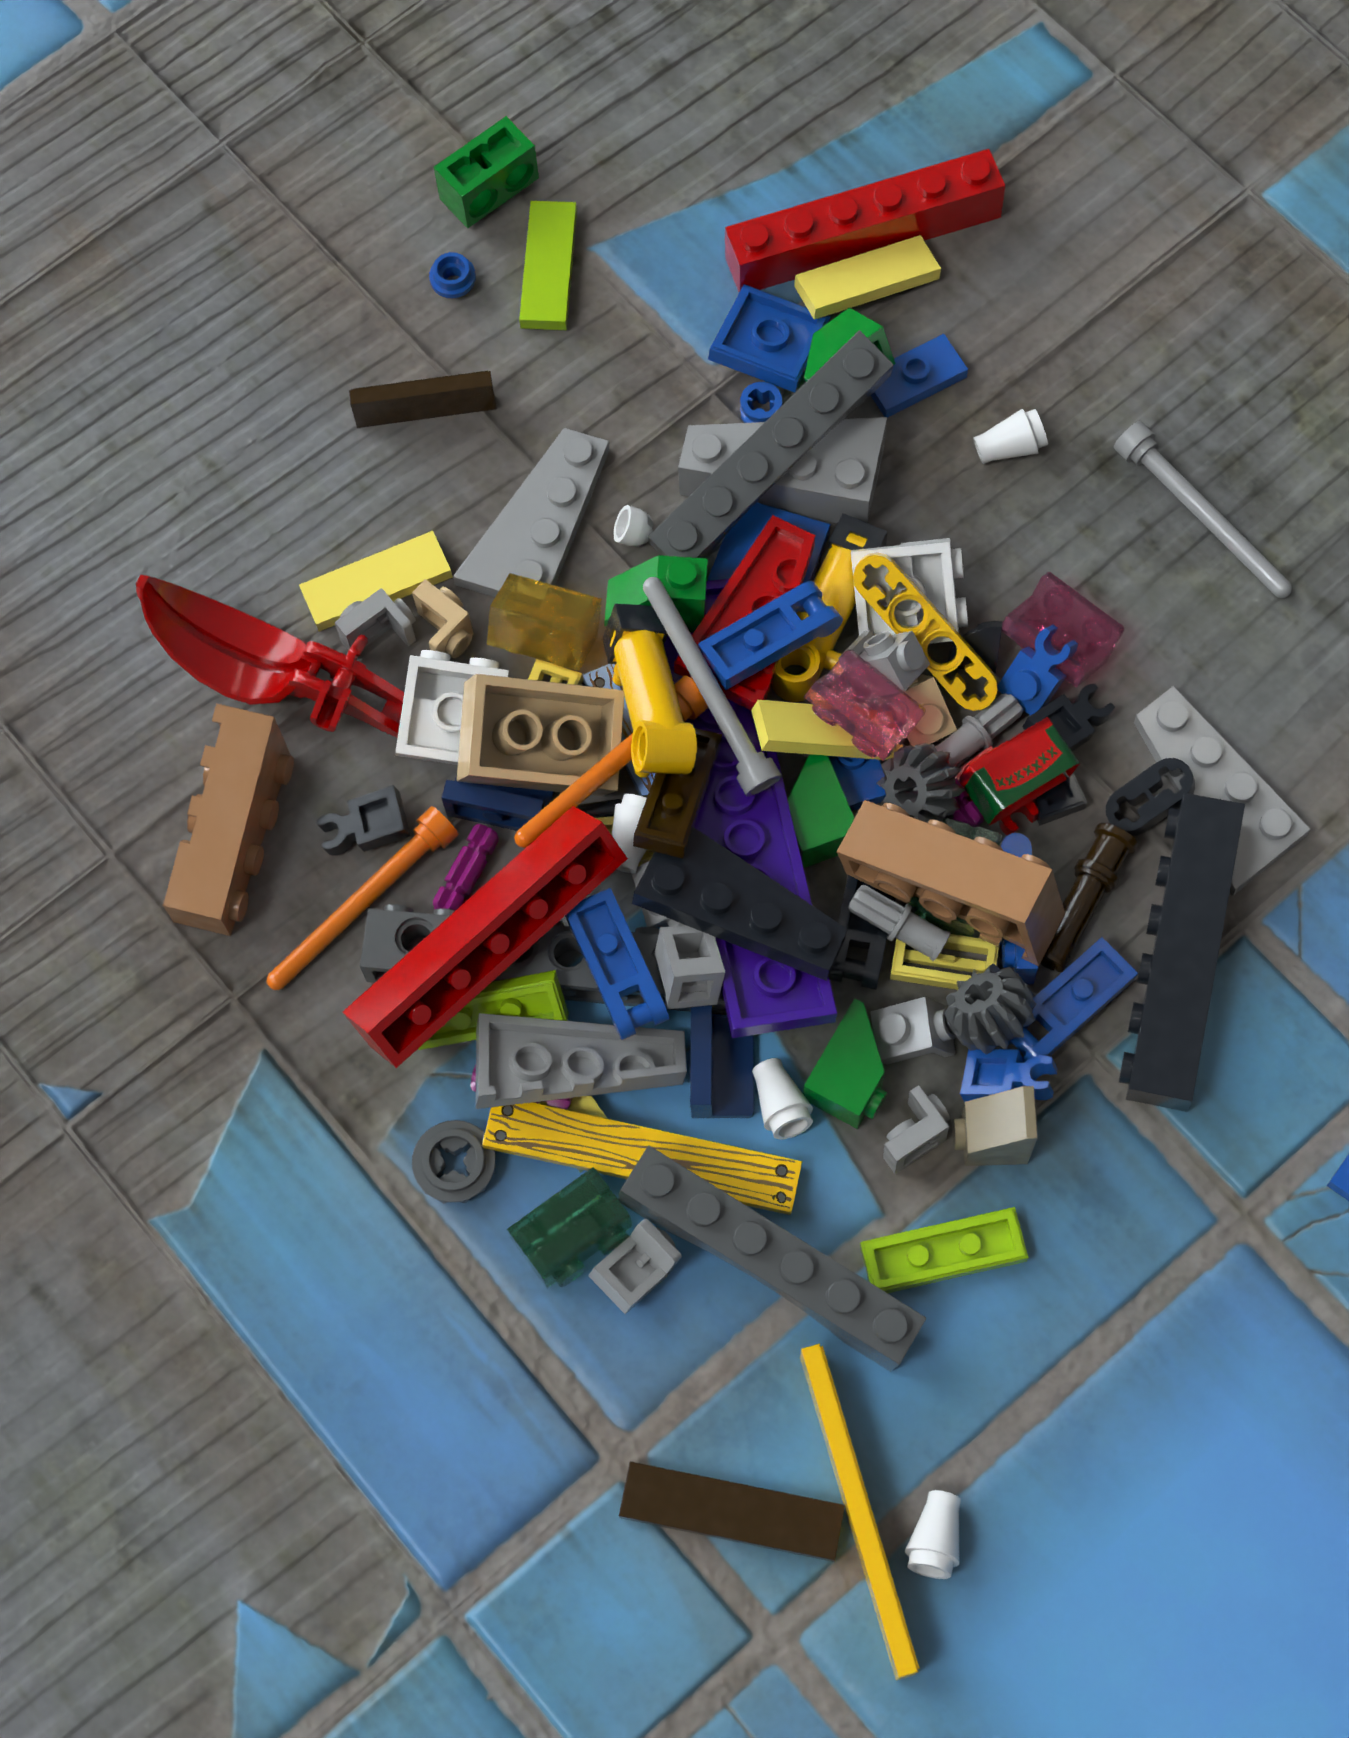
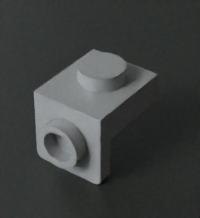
M382 588L363 602L356 601L350 604L342 612L340 618L335 621L341 643L347 650H349L359 635H365L368 638L367 645H369L390 628L396 632L408 647L416 641L412 624L416 622L413 613L403 600L397 598L392 601Z
M922 997L871 1011L873 1034L881 1062L891 1064L929 1053H935L943 1057L955 1055L953 1039L956 1038V1035L948 1026L947 1018L944 1015L948 1007L930 998Z
M644 1219L635 1227L625 1241L592 1269L588 1276L626 1314L670 1274L682 1256L676 1249L672 1238L664 1230L655 1227L648 1219Z

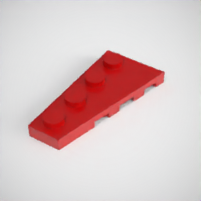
M772 515L692 634L697 646L701 641L802 584L815 547V535ZM678 655L674 661V672L681 676L692 678L680 655ZM779 660L727 690L724 689L717 678L716 680L727 699L752 710L757 700L767 699Z

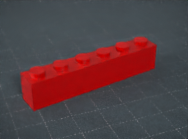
M990 149L982 150L725 227V259L738 292L741 291L744 284L762 290L795 280V275L919 235L925 241L999 219L1002 214L1006 185Z
M572 806L342 1013L374 1051L395 1068L399 1067L628 858L602 821Z

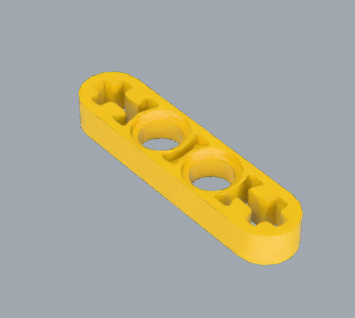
M879 552L869 553L862 557L857 563L853 574L854 586L860 595L895 634L913 631L930 663L927 669L958 704L972 711L988 707L994 701L998 690L996 676L990 667L892 558ZM868 564H871L874 568H879L882 564L887 567L889 571H887L884 578L893 590L898 582H901L907 588L895 594L887 607H884L879 602V600L887 595L880 585L873 584L871 587H868L864 583L868 575L864 568ZM907 599L917 601L922 606L924 612L920 623L911 627L901 625L895 618L894 612L898 603ZM944 636L954 641L957 652L951 661L941 664L930 658L927 648L933 639ZM965 656L972 661V663L965 665V671L975 680L981 676L987 679L984 684L986 695L982 698L975 693L969 697L963 694L966 689V682L958 673H956L953 680H949L945 675L957 669Z

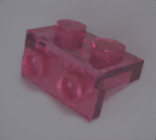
M1047 572L1041 577L1033 594L1010 612L1002 623L1003 633L1013 639L1020 647L1025 648L1029 646L1034 651H1036L1035 639L1039 632L1053 624L1058 629L1052 636L1051 643L1057 651H1061L1066 643L1072 640L1078 643L1076 653L1070 659L1056 666V668L1067 675L1065 679L1076 688L1108 661L1124 632V627L1051 572Z
M853 650L844 652L831 671L815 681L804 696L813 704L812 710L821 720L832 726L838 724L853 736L851 740L857 749L869 757L875 758L878 756L883 761L901 746L926 713L923 706Z

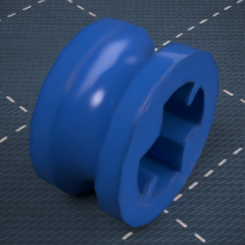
M755 382L748 385L740 397V413L743 422H766L782 406V394L779 389L767 382ZM758 401L762 405L770 402V410L765 412L764 409L757 408L753 411V402Z

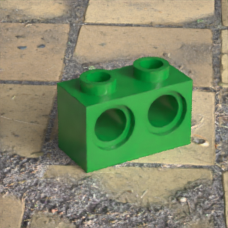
M507 116L433 167L440 200L467 229L539 179L535 145Z

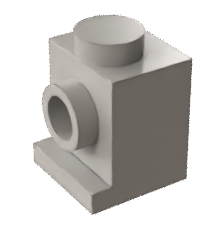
M871 630L864 631L838 658L860 699L906 691L930 665L913 631L891 635L889 631L880 632L876 635H873Z
M684 924L660 927L654 954L666 994L664 1000L666 1009L717 1005L725 976V969L715 937Z

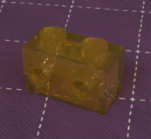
M509 573L490 605L487 645L507 650L510 653L525 655L580 671L598 637L602 599Z

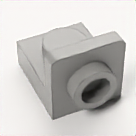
M919 1085L909 1091L908 1105L919 1121L915 1123L912 1119H908L897 1125L886 1136L889 1141L884 1144L883 1159L894 1174H897L947 1139L949 1126L946 1122L950 1120V1116L946 1108L935 1094L927 1097Z

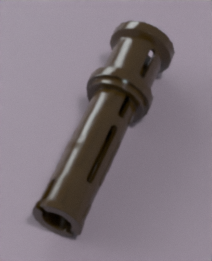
M1099 823L1094 830L1096 839L1085 859H1079L1075 865L1074 874L1076 880L1063 902L1065 916L1040 963L1050 970L1064 971L1071 957L1070 955L1093 916L1104 893L1115 889L1119 881L1116 875L1127 854L1134 853L1138 846L1137 840L1131 834L1115 825Z

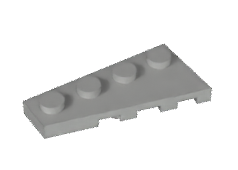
M564 428L453 575L454 584L545 613L610 451L609 441Z
M1174 686L1136 715L1134 724L1156 762L1165 758H1176L1182 760L1190 767L1195 779L1194 795L1245 804L1230 887L1232 896L1308 835L1310 828ZM1169 772L1164 774V776H1168L1176 792H1179L1182 789L1179 780L1183 775L1180 774L1177 777H1173Z
M479 1013L476 1026L475 1109L683 1085L687 1072L684 1031L638 1027L635 1029V1035L621 1040L614 1025Z

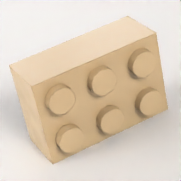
M475 674L464 682L457 782L563 792L621 743L624 709L623 690ZM619 771L591 795L605 796L618 791Z

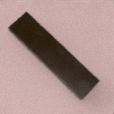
M630 1461L619 1518L835 1562L845 1505Z

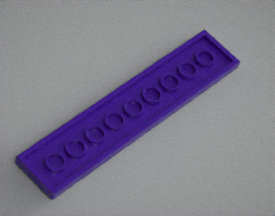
M730 578L706 581L704 617ZM667 635L664 648L675 684L683 676L674 672V661L679 653L669 635ZM728 699L757 753L763 752L766 759L772 758L781 773L777 752L761 750L752 711ZM706 709L695 720L688 718L684 723H691L694 728L722 734L721 748L694 828L812 905L783 778L758 794L746 796L736 779L740 774L736 768L739 761L710 709ZM715 937L725 969L721 988L732 1038L836 1022L837 1010L829 977L825 981Z

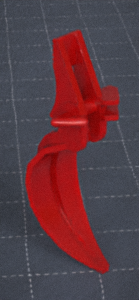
M139 576L136 582V592L141 602L144 618L153 636L171 659L197 681L225 697L250 705L279 703L287 695L298 698L306 697L316 702L310 716V721L325 731L334 732L344 713L398 738L404 692L368 670L366 665L357 660L368 643V638L365 635H359L349 648L347 655L314 641L305 642L261 619L177 584L152 576ZM319 669L327 671L333 680L326 679L324 681L317 678ZM352 685L387 700L382 712L352 695V690H350Z

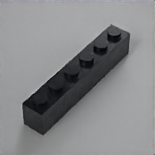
M1183 793L1180 808H1169L1164 838L1174 839L1170 857L1160 856L1155 886L1165 887L1162 905H1151L1146 934L1156 936L1153 954L1142 953L1137 983L1147 985L1143 1004L1133 1002L1128 1033L1138 1034L1134 1053L1124 1052L1119 1075V1083L1128 1084L1126 1100L1185 1112L1189 1111L1192 1104L1245 809L1244 803Z

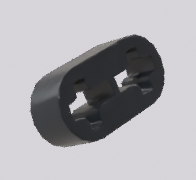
M1165 758L1156 762L1123 785L1107 801L1106 816L1110 824L1125 830L1134 837L1146 832L1166 818L1169 808L1179 809L1183 793L1193 794L1195 791V779L1190 767L1182 760ZM1169 772L1173 777H1177L1180 774L1183 775L1179 780L1182 788L1179 792L1174 794L1168 788L1155 797L1152 795L1164 785L1161 779L1164 774ZM1146 798L1148 799V802L1138 808L1137 812L1140 818L1136 822L1132 823L1128 818L1118 820L1122 815L1119 807L1122 803L1127 801L1133 807Z

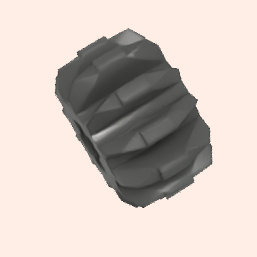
M923 743L915 746L901 747L898 751L894 752L893 758H889L881 764L886 776L882 777L876 784L885 789L886 796L880 804L892 803L904 809L910 817L926 823L929 820L947 821V816L953 815L955 811L960 809L955 797L960 796L965 789L956 784L955 777L962 769L950 768V752H937L934 744Z
M992 964L984 973L974 969L972 977L967 981H957L958 991L946 997L949 1006L944 1013L947 1018V1024L961 1044L970 1051L980 1049L987 1055L997 1045L1007 1050L1009 1041L1014 1037L1023 1038L1022 1028L1035 1021L1032 1013L1036 1006L1033 993L1020 975L1015 973L1010 967L999 969L995 964Z

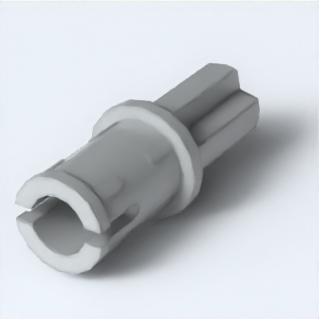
M1001 694L974 717L968 715L963 718V725L939 745L935 746L936 751L950 752L949 767L958 768L980 749L992 746V739L1021 717L1023 713L1021 705L1013 695Z
M861 885L857 889L849 903L848 908L850 912L888 933V940L892 941L894 938H897L928 956L932 961L936 960L950 936V932L940 929L911 912V905L907 904L905 907H902L866 885Z

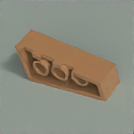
M216 703L212 722L220 725L215 747L205 745L200 763V766L204 767L203 794L192 795L187 812L188 832L192 833L191 840H182L179 843L163 907L174 923L231 936L235 921L241 922L246 914L249 900L246 889L251 875L256 876L262 866L264 848L261 844L266 829L272 830L277 821L279 803L276 799L281 784L287 785L290 781L294 767V758L290 755L273 716Z
M864 800L837 850L847 875L906 903L910 902L914 895L920 898V904L927 911L931 912L933 916L951 924L952 920H956L959 917L966 920L975 930L981 932L979 938L999 947L1002 939H1005L1024 948L1025 951L1022 959L1037 966L1040 965L1065 916L1053 870L1042 859L1029 854L1018 857L1007 853L998 844L984 837H976L974 840L956 834L954 829L938 820H929L928 823L910 817L904 809L892 803H883L880 806Z

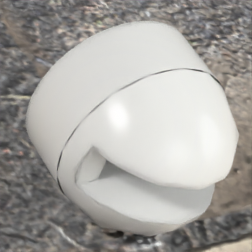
M625 505L619 512L615 522L614 540L627 546L637 547L649 541L648 536L653 532V521L650 515L639 508Z

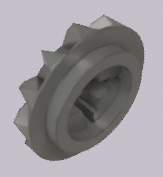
M451 1120L431 1127L420 1137L412 1155V1170L418 1185L425 1194L445 1204L447 1202L466 1203L470 1198L485 1192L487 1184L495 1174V1150L482 1147L485 1133L480 1128L465 1121ZM442 1148L446 1153L450 1152L454 1156L459 1155L461 1152H466L467 1155L464 1157L463 1162L469 1176L466 1177L463 1173L459 1174L455 1170L447 1175H443L442 1171L445 1169L446 1164L439 1149Z

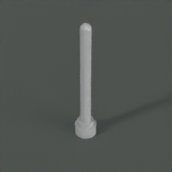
M1137 421L1118 438L1113 448L1127 462L1133 461L1136 465L1143 464L1276 597L1285 598L1289 596L1292 591L1291 583L1156 450L1158 444L1153 440L1155 434L1142 421Z
M649 577L643 584V590L739 761L736 768L740 774L736 779L746 796H752L766 790L782 778L781 773L772 758L766 759L763 752L757 753L663 583L657 577Z

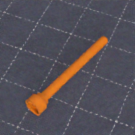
M683 676L674 684L684 722L688 718L695 720L709 708L692 678ZM633 733L517 830L514 836L515 843L521 848H526L572 806L577 807L628 764L632 760L631 743Z
M431 806L417 819L419 825L413 830L415 836L268 974V986L273 990L283 989L429 849L432 852L439 846L445 849L459 835L451 822L435 807Z

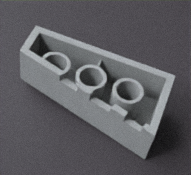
M887 417L844 419L789 469L760 498L758 503L815 520L838 523L844 513L868 523L885 447ZM765 422L688 425L678 465L680 495L689 497Z

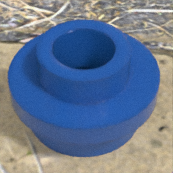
M449 252L442 254L435 260L429 272V279L433 290L438 295L445 298H459L466 295L474 287L476 274L473 264L459 253ZM450 276H459L455 280H446Z

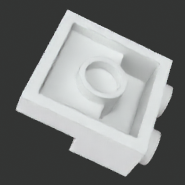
M950 538L851 550L853 574L857 563L862 557L876 552L886 554L897 563L958 633L960 627H968L966 597L956 598L954 579L964 578L961 548L951 549ZM871 564L865 566L864 569L868 574L864 581L865 585L871 587L873 584H878L887 593L885 598L879 600L884 607L888 606L895 594L907 589L901 582H898L894 590L888 585L884 577L889 570L883 564L879 568H874ZM854 586L859 636L864 631L869 630L872 631L873 635L884 631H889L891 635H894L895 632L860 595ZM911 599L898 603L894 611L897 621L907 627L919 624L924 616L922 606L917 601ZM941 636L936 637L930 643L949 642L952 640Z
M422 650L420 657L410 655L395 756L458 765L464 682L475 674L508 677L509 670L499 669V662L485 658H470L469 664L450 661L449 654L433 650Z

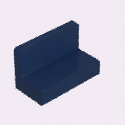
M456 775L455 781L446 779L441 799L447 816L517 831L552 802L555 791L457 782Z
M712 1005L691 1007V1117H753L754 1076L752 1070L754 1068V1035L732 1038L727 1016H712Z

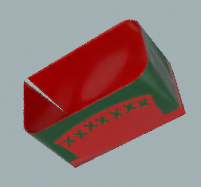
M1046 717L1009 741H1005L969 763L961 774L959 781L990 826L1067 780L1063 772H1066L1071 777L1081 763L1050 719Z

